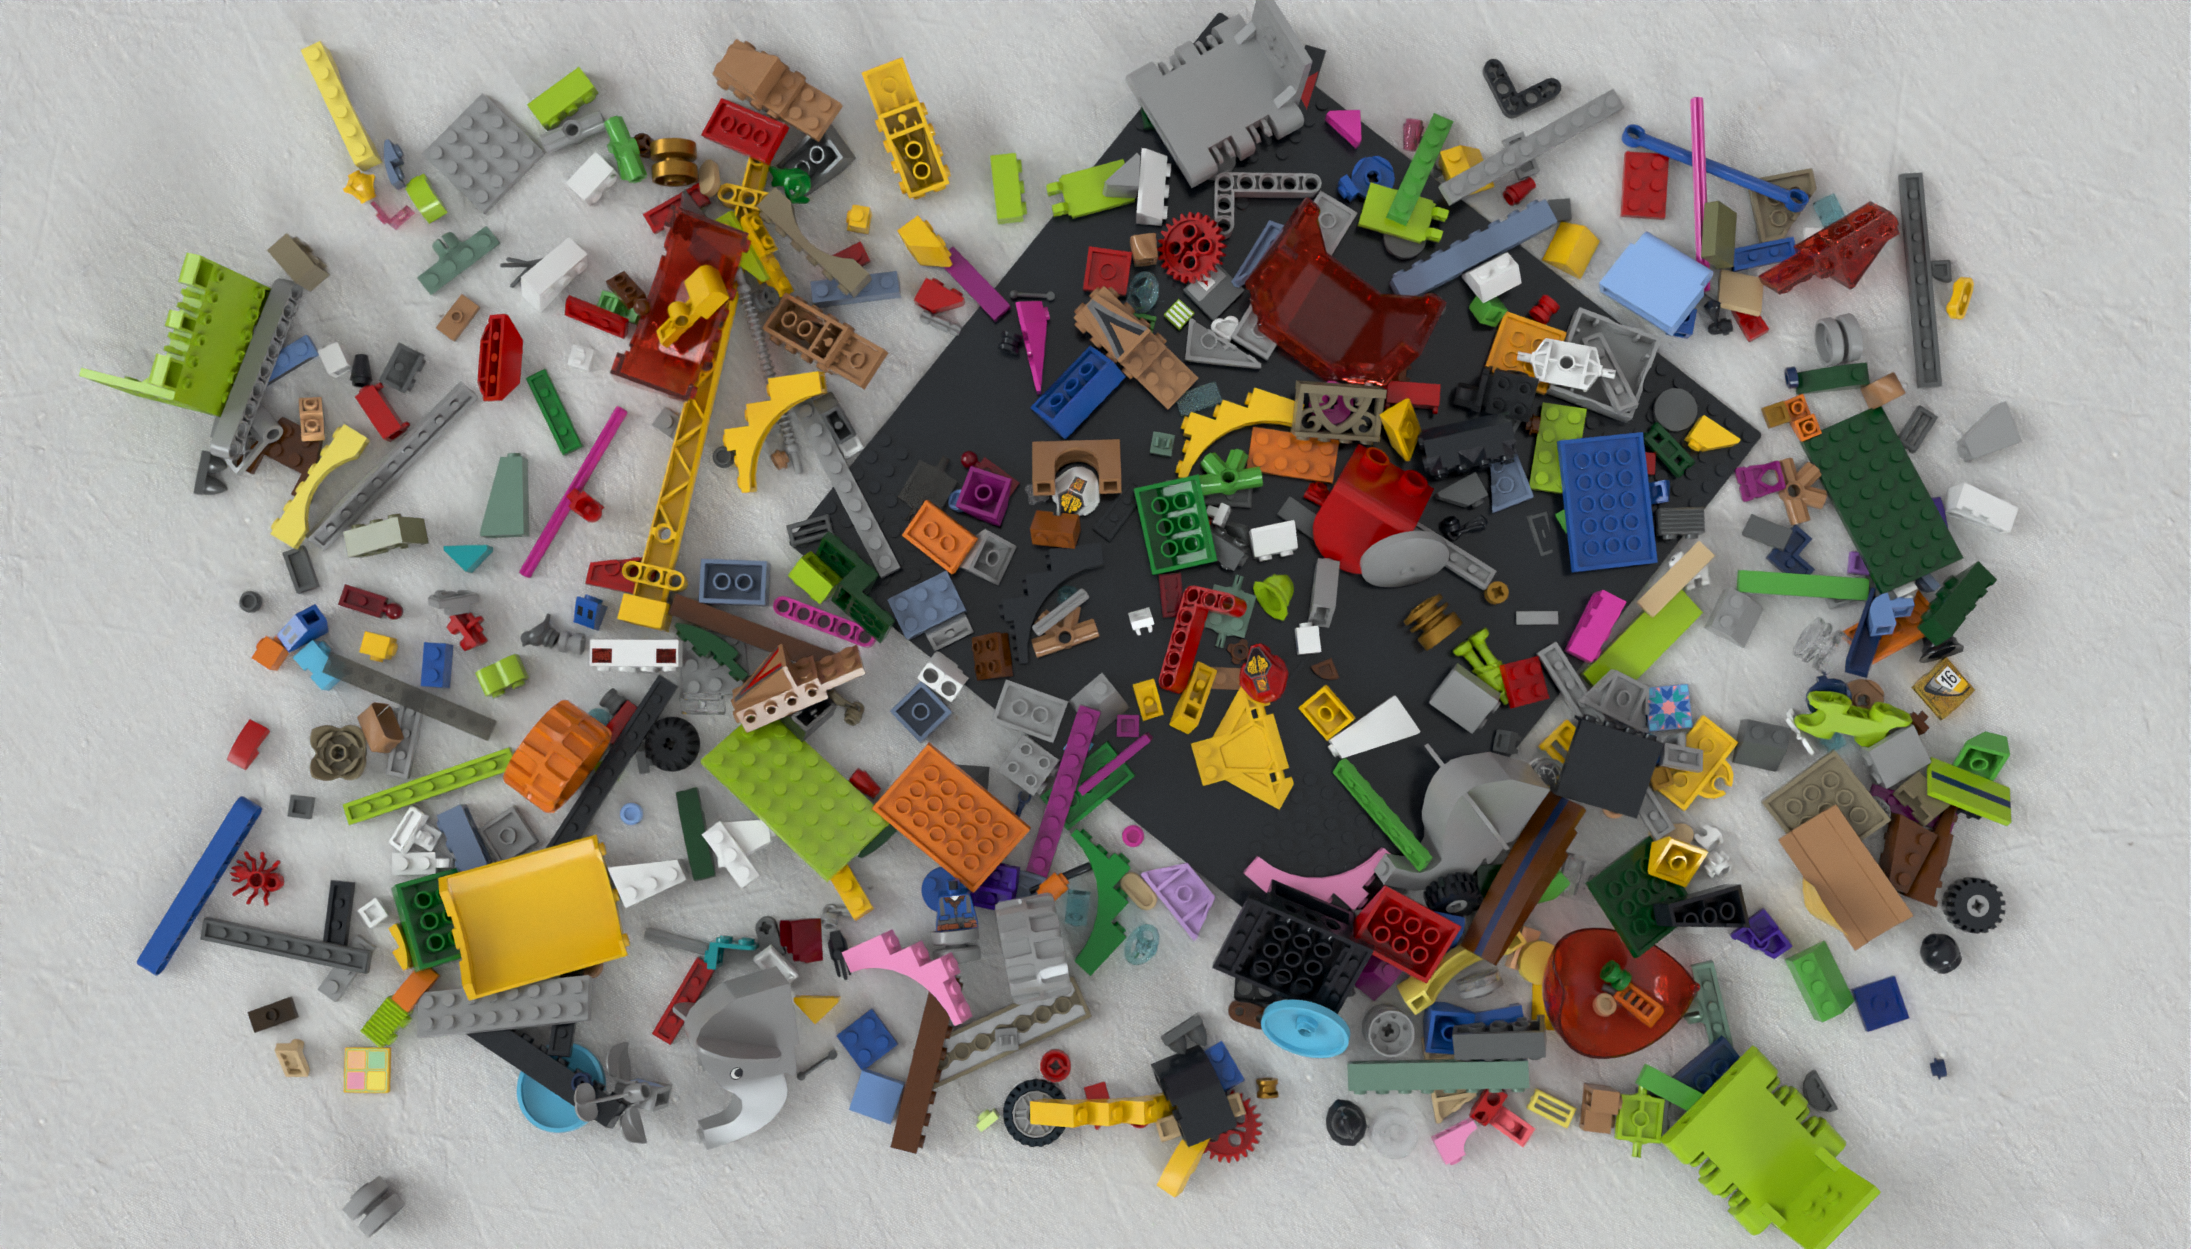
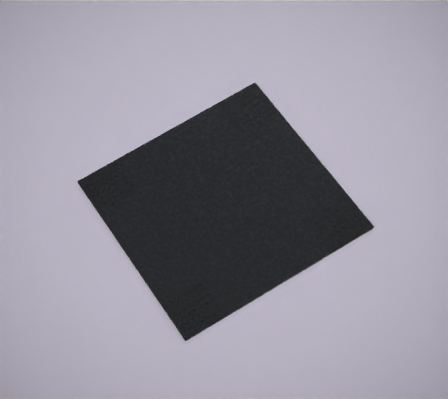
M1218 13L1193 43L1194 46L1197 41H1200L1207 51L1211 50L1206 37L1212 35L1213 27L1229 18L1223 13ZM1315 86L1301 133L1293 131L1277 140L1273 131V135L1267 137L1260 126L1255 128L1260 135L1261 142H1254L1256 147L1255 153L1240 161L1236 155V163L1232 171L1244 173L1316 174L1321 179L1320 190L1357 212L1356 217L1269 359L1266 361L1231 339L1230 343L1260 362L1261 369L1185 361L1189 321L1179 331L1164 317V314L1179 299L1195 313L1191 319L1196 320L1198 324L1211 330L1213 321L1183 292V289L1190 284L1189 279L1187 283L1181 282V278L1178 281L1173 279L1174 274L1168 275V269L1161 267L1165 261L1158 260V258L1157 263L1154 265L1134 267L1132 257L1126 297L1119 296L1117 299L1123 305L1127 302L1135 312L1155 316L1156 321L1153 334L1159 333L1167 341L1164 345L1198 379L1167 409L1134 376L1130 379L1123 373L1126 377L1112 390L1104 401L1066 439L1056 433L1030 408L1089 346H1092L1105 356L1108 353L1103 346L1099 349L1090 340L1093 336L1088 331L1083 334L1074 325L1077 322L1074 319L1076 316L1074 311L1082 303L1086 305L1092 299L1089 297L1092 292L1083 291L1089 246L1131 252V236L1156 233L1158 249L1163 246L1158 240L1165 238L1161 231L1168 232L1166 224L1174 225L1172 218L1180 221V214H1184L1188 218L1189 212L1194 213L1195 216L1199 212L1203 214V217L1205 215L1211 217L1210 221L1214 220L1215 181L1207 179L1191 188L1156 129L1144 130L1140 108L1093 167L1122 159L1126 163L1136 153L1140 155L1141 164L1142 148L1167 156V163L1171 164L1170 177H1166L1165 185H1169V197L1164 198V206H1168L1167 219H1162V226L1136 224L1138 192L1134 203L1073 219L1068 214L1057 217L1053 216L994 288L1010 304L1011 308L995 322L979 307L963 326L959 336H955L849 467L901 566L900 570L883 579L878 575L868 594L882 610H886L895 620L892 627L904 636L887 599L946 571L902 536L925 500L931 501L973 535H977L986 529L1017 546L999 586L960 567L955 574L949 573L967 610L965 615L974 632L936 651L941 652L956 663L958 668L963 671L962 673L969 678L964 685L994 709H996L1006 680L1069 701L1103 673L1130 707L1122 715H1139V737H1117L1116 719L1099 734H1094L1092 739L1094 745L1089 750L1087 757L1107 741L1120 754L1146 732H1149L1153 737L1147 745L1126 761L1127 765L1136 775L1107 799L1182 860L1188 862L1192 868L1241 907H1243L1249 894L1264 900L1267 894L1243 873L1257 856L1272 867L1302 877H1327L1352 870L1370 859L1381 847L1385 848L1390 854L1405 856L1333 774L1339 761L1344 758L1334 757L1328 748L1330 745L1329 741L1320 734L1298 709L1322 686L1327 685L1355 716V719L1342 729L1344 730L1390 697L1396 695L1421 732L1345 758L1356 767L1358 773L1370 783L1372 789L1384 799L1386 805L1393 813L1398 815L1400 821L1408 830L1412 831L1415 838L1421 844L1424 838L1422 809L1425 794L1433 776L1440 768L1425 748V745L1428 743L1444 764L1461 756L1486 752L1510 757L1512 754L1492 751L1497 729L1516 732L1521 736V741H1516V749L1560 694V690L1540 660L1549 699L1510 709L1509 703L1504 705L1499 698L1501 704L1494 713L1489 712L1485 717L1488 719L1485 725L1480 730L1477 728L1472 734L1429 703L1433 693L1457 663L1469 672L1474 670V667L1465 657L1456 656L1452 650L1463 641L1468 640L1467 638L1486 627L1489 635L1485 642L1497 660H1502V664L1536 657L1537 652L1553 642H1557L1575 672H1577L1584 661L1564 652L1592 594L1605 590L1626 601L1621 611V616L1683 537L1676 536L1677 539L1663 540V536H1656L1655 510L1659 508L1704 507L1705 509L1761 438V433L1656 352L1652 366L1645 376L1643 391L1633 418L1624 423L1587 409L1582 438L1643 432V434L1645 432L1648 433L1651 430V426L1655 423L1653 408L1656 398L1666 390L1680 388L1689 392L1695 398L1697 416L1694 423L1685 430L1679 432L1666 431L1694 459L1695 464L1691 468L1687 467L1684 470V474L1677 478L1656 455L1655 475H1648L1649 483L1662 480L1670 481L1669 502L1651 505L1658 563L1579 572L1571 571L1568 536L1555 514L1564 510L1563 494L1532 490L1534 498L1492 513L1491 468L1479 470L1478 466H1472L1468 473L1458 475L1457 472L1448 473L1446 478L1436 479L1435 475L1425 472L1422 456H1426L1425 450H1420L1419 441L1417 440L1410 461H1405L1391 446L1382 423L1380 442H1373V445L1361 444L1358 440H1352V443L1339 442L1333 483H1323L1327 486L1329 494L1358 444L1365 448L1374 447L1382 450L1389 457L1390 463L1404 471L1414 470L1425 477L1428 485L1434 488L1418 522L1496 570L1497 572L1489 584L1497 581L1503 582L1508 587L1509 594L1502 603L1490 604L1485 599L1482 589L1445 566L1439 572L1421 582L1392 588L1372 585L1363 578L1362 574L1350 573L1339 569L1336 607L1329 628L1319 627L1321 652L1309 654L1311 655L1310 659L1288 687L1285 688L1281 697L1274 702H1270L1271 705L1264 706L1267 715L1274 714L1289 768L1283 770L1285 778L1292 777L1294 783L1280 810L1226 780L1205 786L1202 785L1191 744L1213 737L1238 690L1211 689L1199 724L1189 734L1169 725L1182 693L1176 694L1161 688L1159 676L1177 616L1162 617L1158 574L1152 575L1138 507L1134 509L1110 542L1092 529L1119 493L1100 494V503H1098L1097 508L1086 516H1079L1081 532L1076 546L1101 543L1104 566L1086 570L1058 586L1045 600L1034 621L1035 623L1046 609L1049 612L1053 611L1083 588L1088 593L1089 599L1078 606L1081 607L1078 623L1094 619L1099 637L1074 645L1070 649H1062L1037 658L1031 639L1040 636L1031 628L1028 644L1029 664L1020 665L1019 660H1014L1013 647H1017L1016 638L1012 639L1010 626L1014 625V622L1006 623L1004 618H1000L999 605H1003L1002 599L1028 596V593L1023 592L1022 580H1026L1025 574L1052 571L1051 568H1047L1045 555H1050L1049 549L1062 548L1032 544L1030 527L1036 510L1054 512V515L1057 516V505L1053 501L1052 495L1033 496L1032 442L1120 439L1121 490L1131 477L1144 486L1166 482V480L1178 479L1179 474L1175 471L1179 460L1184 461L1186 453L1182 452L1186 439L1191 440V438L1183 436L1184 429H1181L1184 417H1189L1191 412L1216 420V417H1213L1216 405H1221L1222 400L1248 408V405L1244 403L1248 392L1253 393L1254 388L1295 401L1296 380L1314 382L1335 381L1349 384L1368 375L1373 386L1385 387L1387 361L1397 359L1407 360V364L1411 365V370L1406 371V377L1410 378V382L1441 384L1437 414H1432V409L1413 408L1421 430L1493 415L1485 412L1486 406H1483L1480 412L1472 411L1471 408L1454 404L1459 382L1479 387L1483 368L1485 367L1500 322L1496 327L1482 324L1477 320L1469 309L1470 304L1477 295L1464 281L1462 275L1403 306L1400 305L1389 285L1393 278L1392 275L1402 269L1405 272L1412 269L1411 265L1421 259L1424 262L1431 259L1430 255L1440 249L1443 252L1450 249L1452 243L1460 239L1462 242L1469 239V235L1476 230L1485 231L1491 222L1462 199L1449 206L1438 188L1441 183L1429 175L1420 197L1433 200V203L1436 204L1435 207L1449 210L1445 222L1431 219L1429 228L1443 231L1439 243L1427 240L1424 249L1418 256L1411 259H1399L1390 254L1384 245V233L1358 226L1365 199L1359 195L1351 202L1347 198L1344 199L1337 189L1339 187L1338 182L1346 174L1351 179L1354 166L1359 160L1365 157L1380 156L1392 165L1395 177L1392 189L1399 190L1412 161L1363 122H1361L1362 140L1359 147L1355 149L1325 121L1326 114L1329 111L1346 109L1317 86ZM1377 174L1367 175L1370 183L1378 182L1376 179ZM1227 181L1218 183L1223 189L1230 187ZM1248 181L1240 183L1244 189L1252 187ZM1268 181L1262 183L1265 189L1273 188L1272 183ZM1292 182L1284 183L1286 189L1291 190L1295 188ZM1313 182L1305 184L1309 190L1316 189V185ZM1317 196L1314 198L1234 197V228L1232 235L1221 241L1227 247L1221 249V252L1226 254V256L1219 258L1223 263L1220 266L1234 278L1269 220L1297 229ZM1221 202L1218 204L1221 210H1227L1230 208L1229 204L1226 202ZM1225 223L1218 225V227L1223 229V232L1230 229ZM1195 228L1189 230V238L1195 234ZM1207 242V243L1204 244V246H1203V251H1204V252H1206V251L1209 250V248H1210V243H1209V242ZM1180 244L1175 246L1174 254L1180 251ZM1521 245L1504 252H1508L1519 265L1522 282L1497 296L1508 312L1536 321L1531 317L1529 311L1533 306L1539 304V299L1543 295H1547L1560 306V309L1550 316V321L1546 324L1547 326L1567 332L1572 316L1579 307L1605 316L1615 323L1622 325ZM1157 251L1158 257L1163 255V253ZM1195 258L1190 260L1189 268L1194 267ZM1277 260L1243 284L1241 287L1245 291L1218 318L1225 319L1228 316H1234L1240 322ZM1012 290L1021 293L1047 294L1051 291L1055 294V298L1052 301L1047 300V298L1017 297L1013 299L1009 294ZM1430 293L1438 294L1445 303L1446 311L1443 315L1436 316L1428 336H1419L1416 332V326L1431 312L1425 307L1424 299ZM1042 301L1043 307H1048L1050 319L1046 320L1047 335L1042 392L1039 395L1036 393L1024 339L1022 338V342L1018 345L1019 352L1017 355L997 349L998 344L1002 341V331L1012 332L1023 337L1016 302ZM1119 362L1116 363V366L1120 370L1124 368V366ZM1536 392L1530 417H1532L1533 413H1535V416L1541 415L1543 402L1577 408L1584 407L1549 394L1543 395ZM1304 393L1303 409L1309 407L1308 393ZM1353 398V407L1358 408L1359 406L1355 405L1356 402ZM1372 398L1367 412L1373 415L1376 398ZM1311 412L1304 415L1301 420L1304 428H1312L1314 426V421L1307 422V419L1312 416ZM1363 415L1361 419L1366 422L1367 426L1361 424L1359 431L1367 432L1372 427V421L1369 417ZM1705 415L1741 440L1731 447L1698 452L1688 446L1689 443L1684 439L1698 418ZM1521 421L1514 433L1516 441L1514 445L1529 482L1537 434L1532 433L1530 435L1529 430H1525L1526 422ZM1257 424L1229 432L1216 440L1201 454L1193 465L1189 476L1207 474L1200 466V462L1210 452H1215L1225 463L1231 450L1239 449L1248 455L1253 427L1290 433L1292 427L1280 424ZM1322 425L1319 430H1328V429H1326V428ZM1349 428V429L1346 430L1345 432H1353V431H1352V428ZM1154 431L1175 435L1171 458L1150 454ZM1660 436L1654 438L1657 443L1662 441ZM1644 444L1645 452L1654 453L1648 446ZM966 451L976 453L979 462L984 457L1020 483L1009 497L1008 506L1000 527L978 520L964 511L956 512L949 507L948 500L950 495L956 490H962L970 469L964 467L961 463V456ZM1677 456L1674 461L1679 464L1681 459ZM1084 462L1065 464L1057 471L1055 479H1057L1070 468L1085 467L1091 470L1099 481L1097 470ZM1476 472L1488 493V496L1483 498L1485 502L1475 508L1472 505L1466 508L1437 500L1434 496L1439 491ZM1262 473L1263 486L1253 488L1251 508L1230 507L1232 511L1226 524L1232 521L1247 525L1249 533L1253 528L1286 522L1277 513L1289 496L1317 515L1321 506L1303 497L1310 483H1316V481ZM1225 480V482L1227 483L1233 482L1231 480ZM833 487L808 519L829 514L834 535L838 536L850 550H854L866 564L873 566L876 573H878ZM1547 511L1549 528L1545 516L1532 519L1543 552L1549 550L1553 551V553L1541 556L1537 543H1535L1536 540H1534L1532 531L1530 529L1527 516H1533ZM1480 515L1488 520L1486 530L1463 532L1461 537L1455 541L1447 538L1442 526L1443 520L1449 516H1455L1456 519H1459L1461 526ZM826 521L800 527L798 531L824 525ZM828 529L795 537L794 539L796 541L818 534L828 532ZM1296 529L1298 549L1293 551V555L1281 557L1280 554L1272 555L1271 560L1259 562V558L1253 559L1251 546L1249 545V550L1246 553L1249 556L1243 567L1238 566L1234 571L1232 569H1225L1217 560L1169 572H1181L1183 593L1189 586H1198L1212 590L1214 584L1232 587L1235 575H1239V579L1240 576L1244 577L1241 590L1251 595H1255L1253 587L1256 581L1263 582L1273 574L1288 575L1293 582L1294 593L1287 606L1288 615L1284 620L1273 618L1263 609L1256 598L1245 635L1249 651L1251 645L1262 643L1270 648L1271 654L1278 655L1279 657L1298 656L1295 629L1300 628V623H1308L1315 567L1318 558L1324 559L1325 557L1317 548L1314 540ZM1542 530H1544L1546 538H1544ZM821 540L793 548L803 556L810 551L816 555ZM1440 593L1443 598L1436 605L1440 607L1447 602L1449 605L1442 613L1447 615L1455 612L1463 624L1426 651L1418 641V638L1424 631L1419 629L1412 633L1410 630L1417 624L1414 620L1407 626L1403 621L1415 607L1427 598L1434 597ZM1149 607L1154 621V625H1151L1152 632L1149 633L1148 628L1143 627L1140 628L1141 635L1138 636L1132 628L1128 613ZM1516 611H1558V624L1516 625ZM1204 627L1191 673L1197 661L1209 667L1241 668L1247 662V659L1242 660L1239 664H1234L1232 662L1233 657L1228 652L1227 647L1229 644L1239 643L1244 638L1227 636L1224 648H1220V644L1219 647H1216L1218 633ZM994 632L1008 633L1013 676L977 681L974 670L972 637ZM925 633L909 640L930 658L936 652ZM1063 633L1059 641L1064 644L1068 643L1071 640V635ZM1472 645V649L1484 665H1487L1483 657ZM1332 658L1340 678L1335 680L1323 679L1313 672L1311 666ZM1154 678L1164 715L1143 721L1134 694L1133 684ZM1068 702L1054 743L1029 734L1026 735L1061 762L1065 751L1063 748L1068 742L1077 712ZM1256 709L1251 710L1253 719L1258 718ZM1270 773L1271 782L1277 781L1275 773ZM1376 873L1373 874L1375 879L1371 884L1362 887L1369 894L1366 896L1367 902L1360 909H1364L1384 887ZM1388 886L1401 894L1406 890L1403 888ZM1334 893L1332 894L1333 900L1331 904L1347 911L1351 909Z

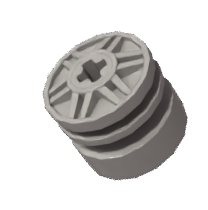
M1381 1004L1373 1007L1366 1013L1362 1022V1032L1365 1040L1377 1053L1385 1057H1397L1404 1054L1410 1049L1414 1041L1415 1030L1411 1020L1400 1009L1392 1005ZM1388 1024V1026L1391 1028L1390 1030H1386L1384 1032L1382 1030V1027H1387Z

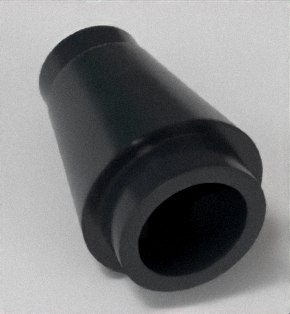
M355 355L350 376L354 387L363 388L372 382L368 355Z

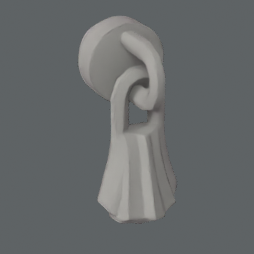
M834 904L826 905L821 915L823 927L826 929L835 928L840 915L852 917L847 907L837 908Z

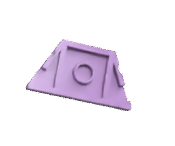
M1188 862L1142 872L1141 876L1193 941H1195L1214 902L1215 896Z

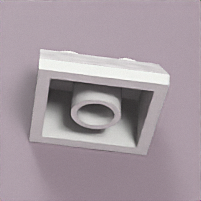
M1508 252L1500 254L1462 274L1464 281L1482 303L1522 283L1519 265Z
M1294 520L1253 528L1249 531L1253 559L1259 558V562L1271 560L1272 555L1280 554L1281 557L1293 555V551L1298 549Z

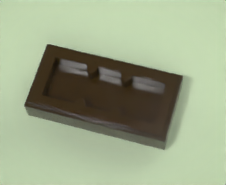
M292 996L247 1012L254 1033L299 1017Z

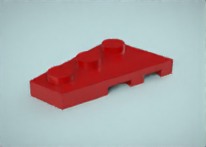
M643 557L590 562L585 584L633 594L636 583L623 576L622 568L629 561L642 562ZM635 566L630 569L629 574L631 577L638 575V567ZM657 571L651 575L652 582H655Z

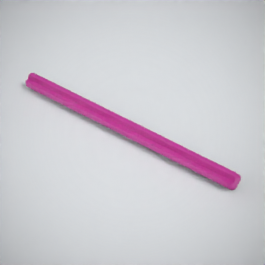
M1693 97L1690 100L1696 261L1710 269L1709 262L1701 258L1704 204L1707 203L1704 103L1702 97ZM1710 281L1704 288V292L1710 291Z
M617 406L519 570L521 575L526 578L532 576L571 510L569 508L571 501L566 496L574 488H577L580 492L582 491L627 415L625 409Z

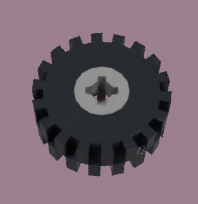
M1456 872L1455 875L1450 873L1445 878L1441 876L1437 882L1432 881L1430 883L1431 886H1427L1425 888L1426 891L1423 892L1427 908L1463 917L1466 914L1468 916L1471 915V911L1478 910V906L1483 901L1476 878H1474V875H1469L1466 872L1462 875L1461 872Z
M1964 877L1963 880L1958 879L1955 881V885L1950 884L1948 886L1950 892H1945L1943 895L1947 897L1946 901H1942V906L1947 908L1943 910V913L1949 916L1947 921L1954 924L1953 927L1974 934L1989 932L1988 929L1994 930L1997 927L1995 923H2001L2003 919L1999 917L2000 914L2005 915L2006 910L2001 909V905H2006L2005 900L2000 899L2003 896L2002 892L1997 891L1998 887L1995 884H1990L1991 881L1974 877Z

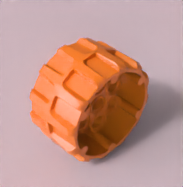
M561 700L546 712L521 742L507 765L503 780L545 813H554L575 794L588 778L606 751L612 733L609 728L569 700Z

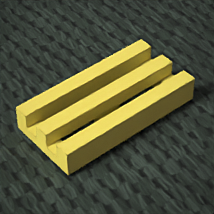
M1535 1088L1534 1094L1526 1106L1527 1109L1565 1128H1568L1577 1109ZM1540 1095L1570 1110L1569 1114L1537 1099ZM1535 1103L1565 1117V1122L1534 1107Z

